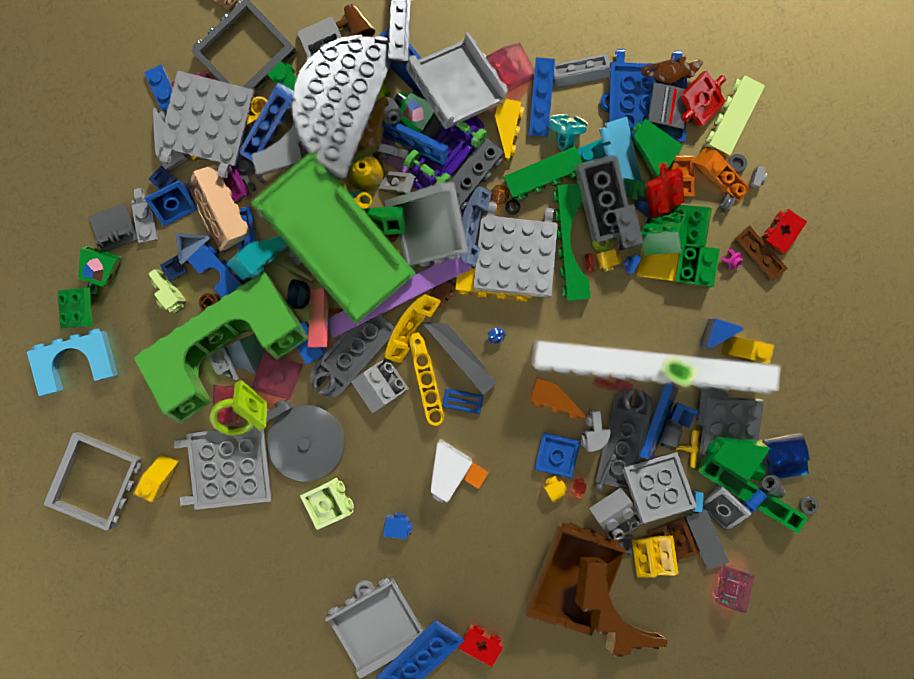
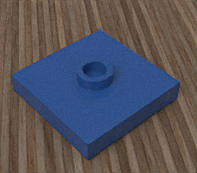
M543 432L534 470L572 479L581 441Z

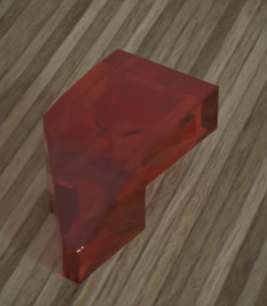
M596 376L592 382L593 385L610 391H628L633 387V384L621 378H617L612 383L600 376Z

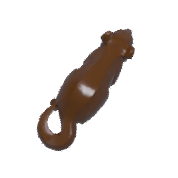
M684 56L676 59L675 63L671 59L641 67V74L645 77H654L658 82L668 85L683 77L688 79L694 77L695 73L702 66L703 61L694 60L686 63L687 57Z

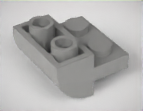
M592 409L586 415V423L590 429H583V434H580L581 446L585 447L588 452L597 451L604 447L610 437V430L606 427L602 428L600 411Z

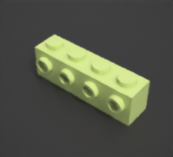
M745 75L735 80L731 88L734 91L731 97L728 96L723 104L725 109L722 114H718L714 122L716 127L714 131L711 130L706 138L708 142L706 148L718 151L724 157L731 155L765 85Z

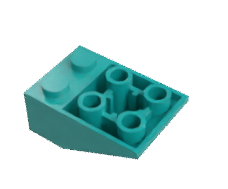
M280 236L250 243L226 264L242 280L247 277L251 279L263 269L261 265L265 266L277 256L275 252L278 253L280 250H283L287 244Z

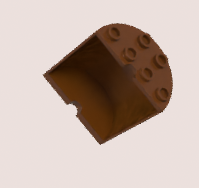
M562 522L557 526L525 606L524 613L528 617L551 624H559L565 628L592 636L595 630L590 625L592 612L583 611L575 603L581 557H596L607 563L606 581L609 593L626 549L620 546L621 542L612 538L607 540L604 536L596 533L595 530L587 527L585 529L580 528V525L573 522L569 524Z

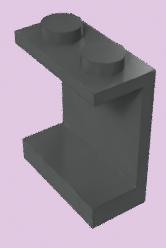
M634 205L615 209L621 236L615 237L618 250L622 251L643 244Z

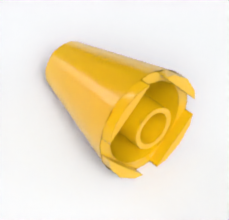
M371 154L348 167L347 178L350 184L361 191L377 188L384 178L385 170L383 163L377 156Z

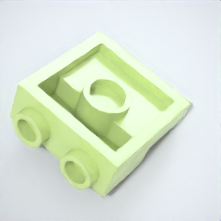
M156 269L149 273L151 277L150 282L156 289L160 288L154 294L157 297L156 303L162 309L169 310L170 313H177L183 309V304L187 301L176 286L168 280L164 271Z
M337 478L300 495L317 530L354 512V504L350 498L346 497L344 493L345 486Z

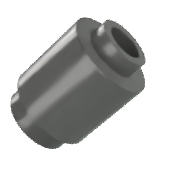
M386 97L389 100V104L385 106L384 113L386 118L384 122L393 125L401 120L402 112L394 99Z
M668 421L659 439L662 442L661 446L670 450L673 447L677 448L683 433V425Z

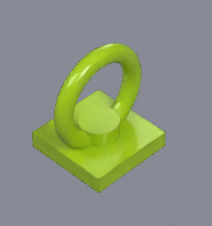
M239 380L235 383L234 399L222 400L212 408L210 412L211 424L217 431L231 436L245 434L254 426L261 431L266 428L267 401L243 381ZM233 406V410L248 422L238 428L226 427L219 422L218 413L223 408Z

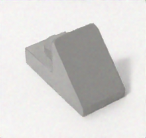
M385 171L379 189L397 196L408 194L413 186L415 176L410 173Z

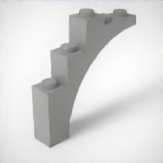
M313 56L306 57L307 61ZM295 124L277 143L263 151L252 154L256 172L259 176L294 167L306 157L304 147H300L303 143L298 136Z

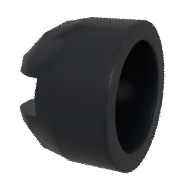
M515 199L509 200L505 205V210L510 215H516L521 208L520 203ZM511 202L514 204V206H515L516 209H517L515 212H514L513 208L510 206V203H511Z

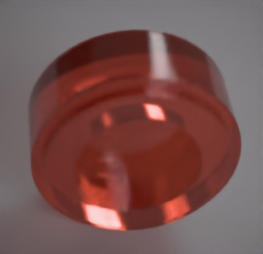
M587 253L585 255L587 271L589 273L595 272L592 253Z

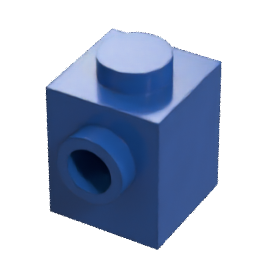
M403 513L387 515L384 537L407 539V534L411 535L413 523H409L410 518L406 517V514Z

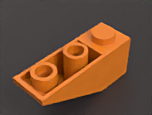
M704 148L693 161L707 178L726 194H730L731 198L735 197L736 202H739L750 189L718 151Z
M536 377L529 397L530 400H533V405L542 408L544 405L550 406L551 411L559 414L562 411L568 412V417L577 420L580 417H586L555 383Z

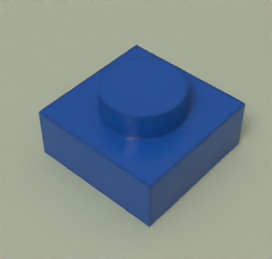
M634 254L632 257L628 256L623 264L625 266L623 271L631 275L642 257Z

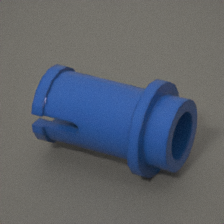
M757 489L748 501H744L745 504L743 506L752 514L754 511H757L756 508L768 496L760 489Z

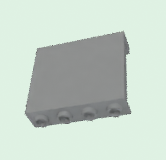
M468 32L465 33L463 41L418 60L415 55L409 57L406 69L445 129L500 105L506 100L508 93L506 84L501 82L497 71L491 67L486 55L480 51L476 40Z
M454 182L440 183L385 201L386 207L404 206L405 232L399 235L404 260L413 270L418 269L417 265H420V267L431 266L433 261L435 264L446 262L448 257L449 260L461 258L460 254L468 252Z
M387 577L383 578L373 589L368 587L361 591V596L356 598L352 596L345 600V604L341 607L334 606L327 611L328 614L325 620L330 622L354 663L359 679L394 660L424 631L393 577L389 579Z

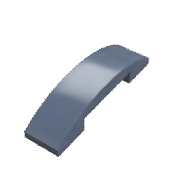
M478 186L472 194L462 218L468 252L461 254L464 262L476 267L481 249L475 245L481 212L488 211L491 199V192L481 186Z

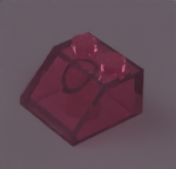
M521 43L502 47L487 55L489 64L495 68L501 82L506 84L508 92L534 79V68Z
M266 351L263 353L251 388L272 396L291 400L303 364L285 357L276 359Z

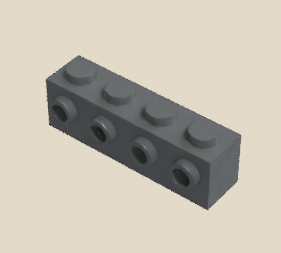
M487 138L449 182H454L460 212L465 209L468 204L466 200L470 195L472 196L478 185L482 181L485 183L492 174L490 170L493 167L497 168L503 161L502 155L504 151Z

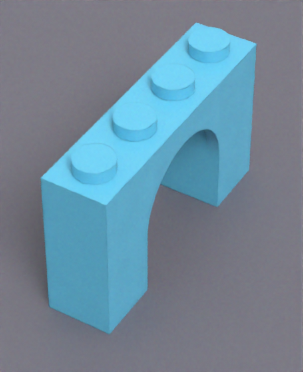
M94 329L88 331V335L81 336V334L69 336L70 340L63 341V339L53 340L49 346H44V344L32 346L33 350L27 351L38 395L44 396L63 391L58 372V362L62 354L72 348L82 351L87 356L94 381L118 376L107 332Z

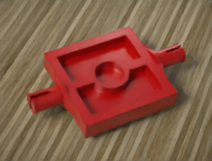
M702 71L679 95L687 108V111L680 117L683 122L686 123L693 117L698 126H704L723 106L725 99L721 94L720 86L726 82L724 75H720L714 80L708 71Z
M661 163L659 164V176L646 184L649 215L652 218H656L661 214L663 216L670 215L671 209L684 203L683 171L676 168L667 172V164Z

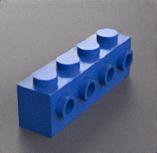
M278 82L241 146L239 154L253 161L252 154L268 148L265 146L267 141L272 142L277 134L274 130L277 124L281 126L286 118L284 115L286 108L289 110L292 108L294 91Z

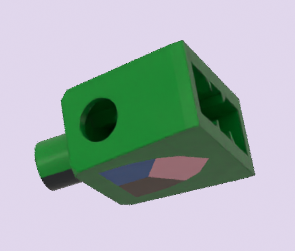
M416 90L410 92L408 96L399 91L394 98L401 105V120L410 129L422 134L436 115L424 95Z
M90 246L82 247L80 249L78 278L88 282L87 287H90L91 294H97L99 286L105 287L111 283L122 257Z

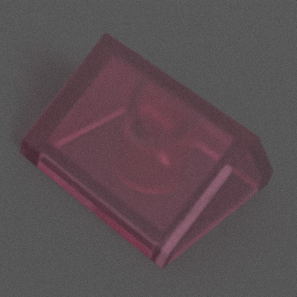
M214 385L213 407L222 400L234 399L235 386ZM233 406L223 408L218 413V420L221 424L232 426L242 424L243 417L233 410Z

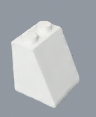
M439 439L437 444L431 493H433L432 497L439 502H443V500L448 502L471 466L472 459Z

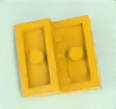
M641 246L640 257L642 259L638 264L637 276L676 282L675 277L679 253L644 255Z
M673 536L632 539L637 577L678 574Z

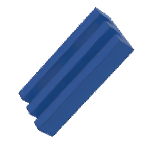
M446 388L443 407L480 414L484 395ZM449 393L479 398V401L449 397ZM447 401L476 405L478 407L477 409L447 404Z

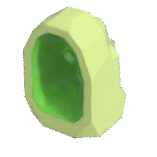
M674 358L666 359L663 363L664 374L669 379L684 387H689L696 375L697 369Z

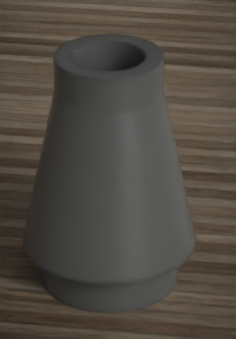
M769 475L763 479L762 488L766 493L777 498L785 496L786 491L778 477Z

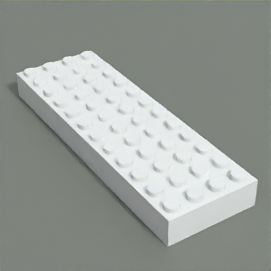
M533 341L531 364L535 365L537 370L550 371L552 367L554 371L570 373L572 369L574 373L590 375L592 371L593 375L610 377L611 375L621 379L632 378L641 381L651 380L660 383L671 382L678 384L669 379L663 371L664 361L674 358L697 369L690 385L770 394L771 390H777L780 366L536 341ZM674 368L671 370V375L676 377L678 369Z

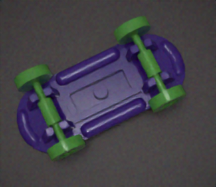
M475 115L446 129L443 127L433 139L448 146V161L444 165L421 155L417 150H413L408 154L404 161V166L408 169L412 168L411 174L415 176L413 185L417 190L440 183H449L452 180L453 174L471 152L485 141L488 132L485 131L484 124L478 116Z

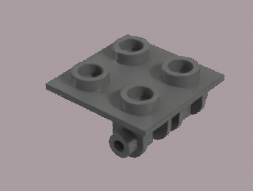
M125 203L89 217L97 238L95 243L103 251H109L137 240V234Z

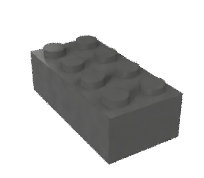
M610 155L574 165L592 240L600 242L621 236L614 210L627 207L628 201L617 156Z

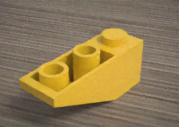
M506 99L504 103L497 105L494 119L501 147L504 151L505 161H509L510 156L514 157L516 146L513 145V140L518 138L520 127L517 126V121L522 119L524 108H521L520 101Z

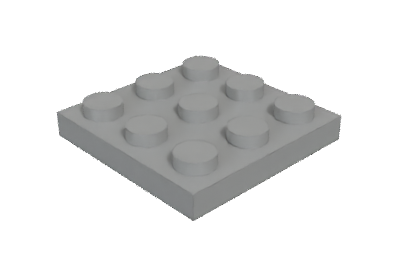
M677 452L622 469L641 524L697 507Z

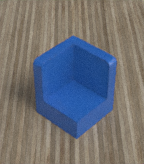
M675 402L668 419L689 428L695 415L698 416L699 412L679 402Z

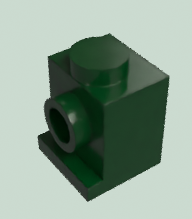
M624 178L623 184L627 199L648 202L645 182Z

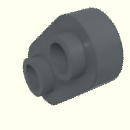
M282 399L275 403L276 408L270 411L267 408V421L292 408L290 400L286 402L285 399Z

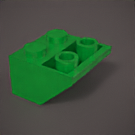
M672 213L665 216L659 215L656 218L649 217L641 231L644 242L642 244L644 255L682 253L686 245L687 214Z
M686 244L683 252L679 253L675 281L699 287H714L720 249Z

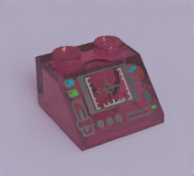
M723 564V567L718 572L719 585L714 590L715 601L719 605L746 614L755 575L746 568Z

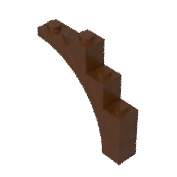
M581 557L575 603L583 611L592 612L590 625L597 633L607 634L605 648L613 656L623 657V655H631L632 648L642 649V647H649L651 649H659V647H667L668 639L662 634L635 628L620 617L608 593L606 581L607 563L596 557Z

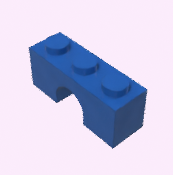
M203 244L187 261L202 275L210 269H217L220 273V281L214 289L221 297L231 294L240 285H243L245 280H242L230 270L231 268L226 264L227 261L225 259L221 260L217 256L219 252L212 245Z

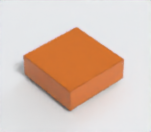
M472 462L463 480L479 489L489 472Z

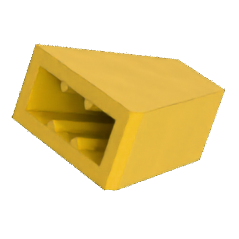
M732 336L725 340L721 354L758 364H770L774 345Z
M161 454L142 475L134 494L150 502L162 497L179 462Z

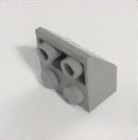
M332 16L297 31L308 57L315 55L327 44L342 38Z
M386 358L351 381L372 413L409 389L390 360Z
M619 488L589 508L609 539L621 540L625 535L642 525L635 506L622 488Z

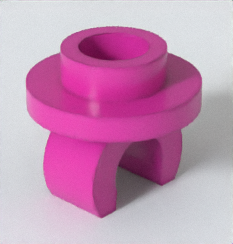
M728 249V253L732 256L730 259L722 256L723 263L730 270L739 268L743 262L742 254L740 252L735 254L732 249Z

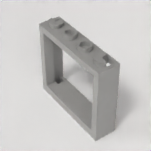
M80 432L73 433L43 505L109 531L116 527L120 517H118L120 509L123 510L127 503L125 497L127 492H130L134 486V481L132 480L141 469L142 464H140L142 458ZM82 442L132 462L108 520L59 500Z

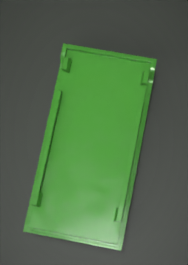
M316 152L310 153L257 197L252 204L344 312L357 324L416 273L336 177L316 161L317 157H319Z

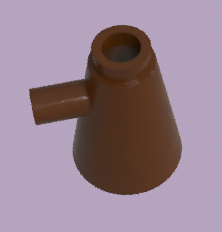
M354 4L345 6L344 14L346 18L335 22L337 28L341 29L348 26L350 36L362 35V37H373L375 29Z

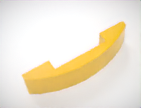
M423 295L405 311L389 339L385 352L386 359L399 363L402 362L410 349L407 343L411 334L415 333L425 316H432L441 302L439 299Z

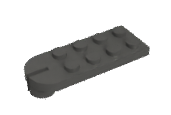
M380 314L344 332L312 368L310 382L314 390H317L329 378L330 381L318 394L325 397H335L341 394L386 344L395 327Z
M634 388L623 389L614 398L607 427L610 430V437L602 448L595 479L597 483H600L613 453L616 455V458L603 484L629 490L622 469L640 463V453L645 442L652 411L651 399L642 390H637L634 406L631 405L633 394L636 392Z

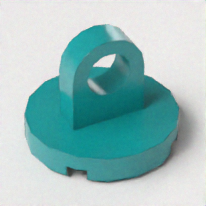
M557 114L550 118L549 127L558 132L557 145L559 149L564 151L572 148L575 135L586 132L587 122L577 116L571 119L567 114Z

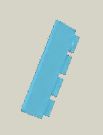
M627 117L605 123L606 127L599 129L602 143L609 141V144L603 146L605 156H617L622 180L628 178L642 181Z

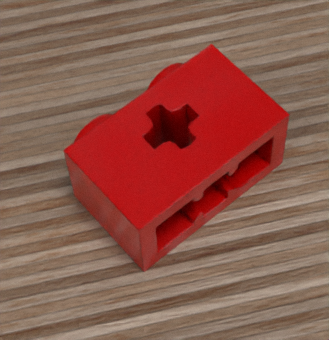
M790 209L780 211L774 218L775 224L772 227L769 226L763 234L765 237L763 241L780 255L788 251L807 223L806 220ZM785 227V234H781L782 230L780 228Z
M469 624L462 637L464 642L458 646V649L493 667L503 649L502 639L495 634L490 636L485 633V630L479 625L475 624L472 626ZM485 641V645L478 646V642Z

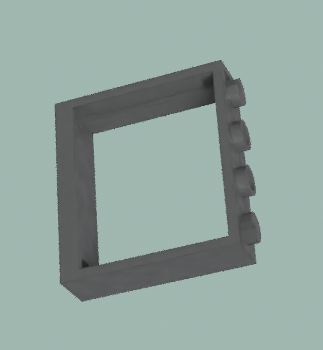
M240 0L236 3L235 9L230 14L226 13L216 27L213 26L209 29L207 36L203 40H198L194 44L191 51L219 81L229 83L202 53L249 9L284 45L243 86L256 92L269 79L267 74L280 61L285 64L297 50L250 0Z

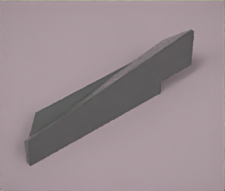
M423 323L483 395L497 383L496 379L484 370L485 366L449 324Z

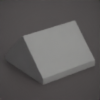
M718 484L703 499V509H706L710 518L725 531H728L751 515L749 510Z

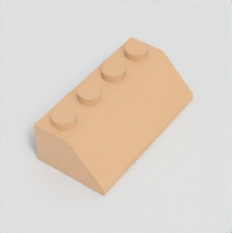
M214 164L194 171L186 187L218 252L222 253L244 240L249 233L247 223L242 220L240 209L237 204H234L231 198V191L225 186L223 177L217 175L218 169Z

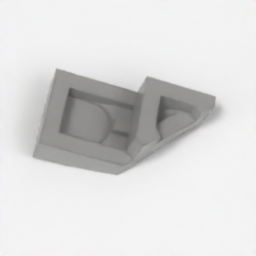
M225 346L218 348L207 356L214 371L217 372L216 374L224 375L234 380L239 379Z

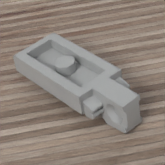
M133 189L135 200H131L138 243L158 240L154 212L144 198V189Z

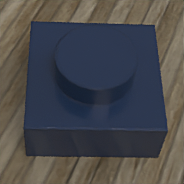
M162 165L149 178L159 190L177 180Z
M177 255L160 265L170 282L187 273L184 265H181Z

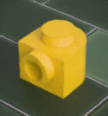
M615 249L596 254L599 269L603 268L604 272L613 270L615 265L622 263L620 253H616Z
M555 475L545 480L546 483L543 484V487L553 503L566 496L565 491L568 489L562 480L558 481Z

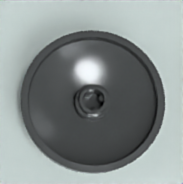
M314 405L292 407L279 415L270 428L267 440L269 456L274 466L282 474L293 480L303 482L318 480L328 475L341 460L344 451L342 428L336 418L321 407Z

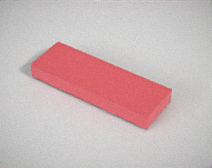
M325 288L310 290L308 347L310 348L327 347L329 293Z

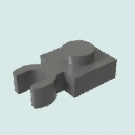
M381 144L380 149L375 152L378 153V157L389 159L390 156L406 159L409 154L408 150L398 149L385 144Z

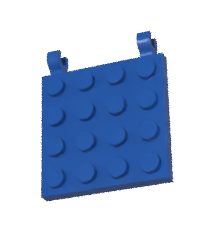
M617 49L615 51L616 62L610 63L608 122L627 117L632 136L634 134L632 129L636 123L648 118L653 84L662 83L658 82L654 77H645L641 74V67L654 63H625V49ZM674 51L672 53L674 63L676 59L682 57V51ZM687 77L680 78L678 81L668 85L686 89ZM686 123L684 130L654 124L677 142H686Z

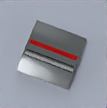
M654 83L647 120L653 124L665 125L664 127L684 130L685 122L680 117L687 111V108L679 95L685 89Z

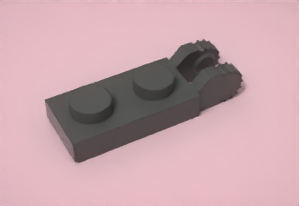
M239 154L236 169L242 180H245L251 190L254 191L257 188L249 179V176L254 173L262 184L266 180L263 176L257 174L253 161Z

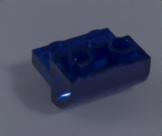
M802 433L763 440L764 444L770 448L765 456L768 465V475L782 479L809 474V452Z

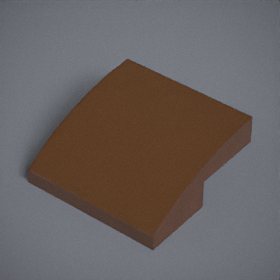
M685 517L647 531L649 537L673 536L677 562L699 553Z

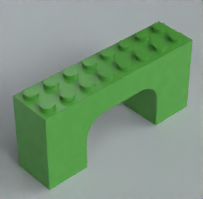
M265 272L257 274L251 281L240 285L234 292L222 297L219 302L207 307L202 313L190 318L187 323L175 328L169 335L158 339L155 344L143 349L134 357L163 414L181 423L212 403L199 379L200 364L205 357L241 333L254 331L263 348L276 359H279L309 339L280 288Z

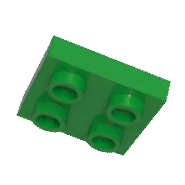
M680 204L672 209V213L687 214L686 244L706 247L712 208Z
M90 287L58 290L60 329L92 326Z

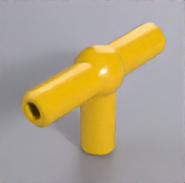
M696 429L692 430L691 445L678 444V447H675V451L690 452V468L697 467L698 452L700 451V431Z

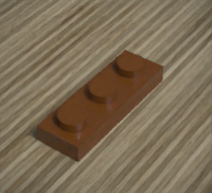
M750 225L734 238L771 281L777 279L788 269Z

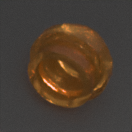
M496 185L491 190V197L496 202V205L505 203L509 199L510 195L507 187Z

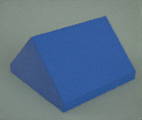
M180 180L144 197L163 226L198 210L186 184Z
M716 318L708 319L700 345L702 348L710 349L744 329L740 325Z

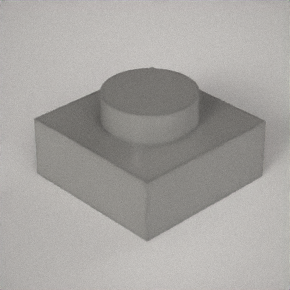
M761 166L754 168L749 187L756 189L764 185L767 174H764L766 168Z

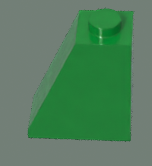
M647 119L642 122L638 121L632 129L634 132L632 140L653 177L656 178L660 174L659 164L666 163L668 169L683 148V145Z
M716 437L709 444L706 454L749 481L770 448L759 440Z

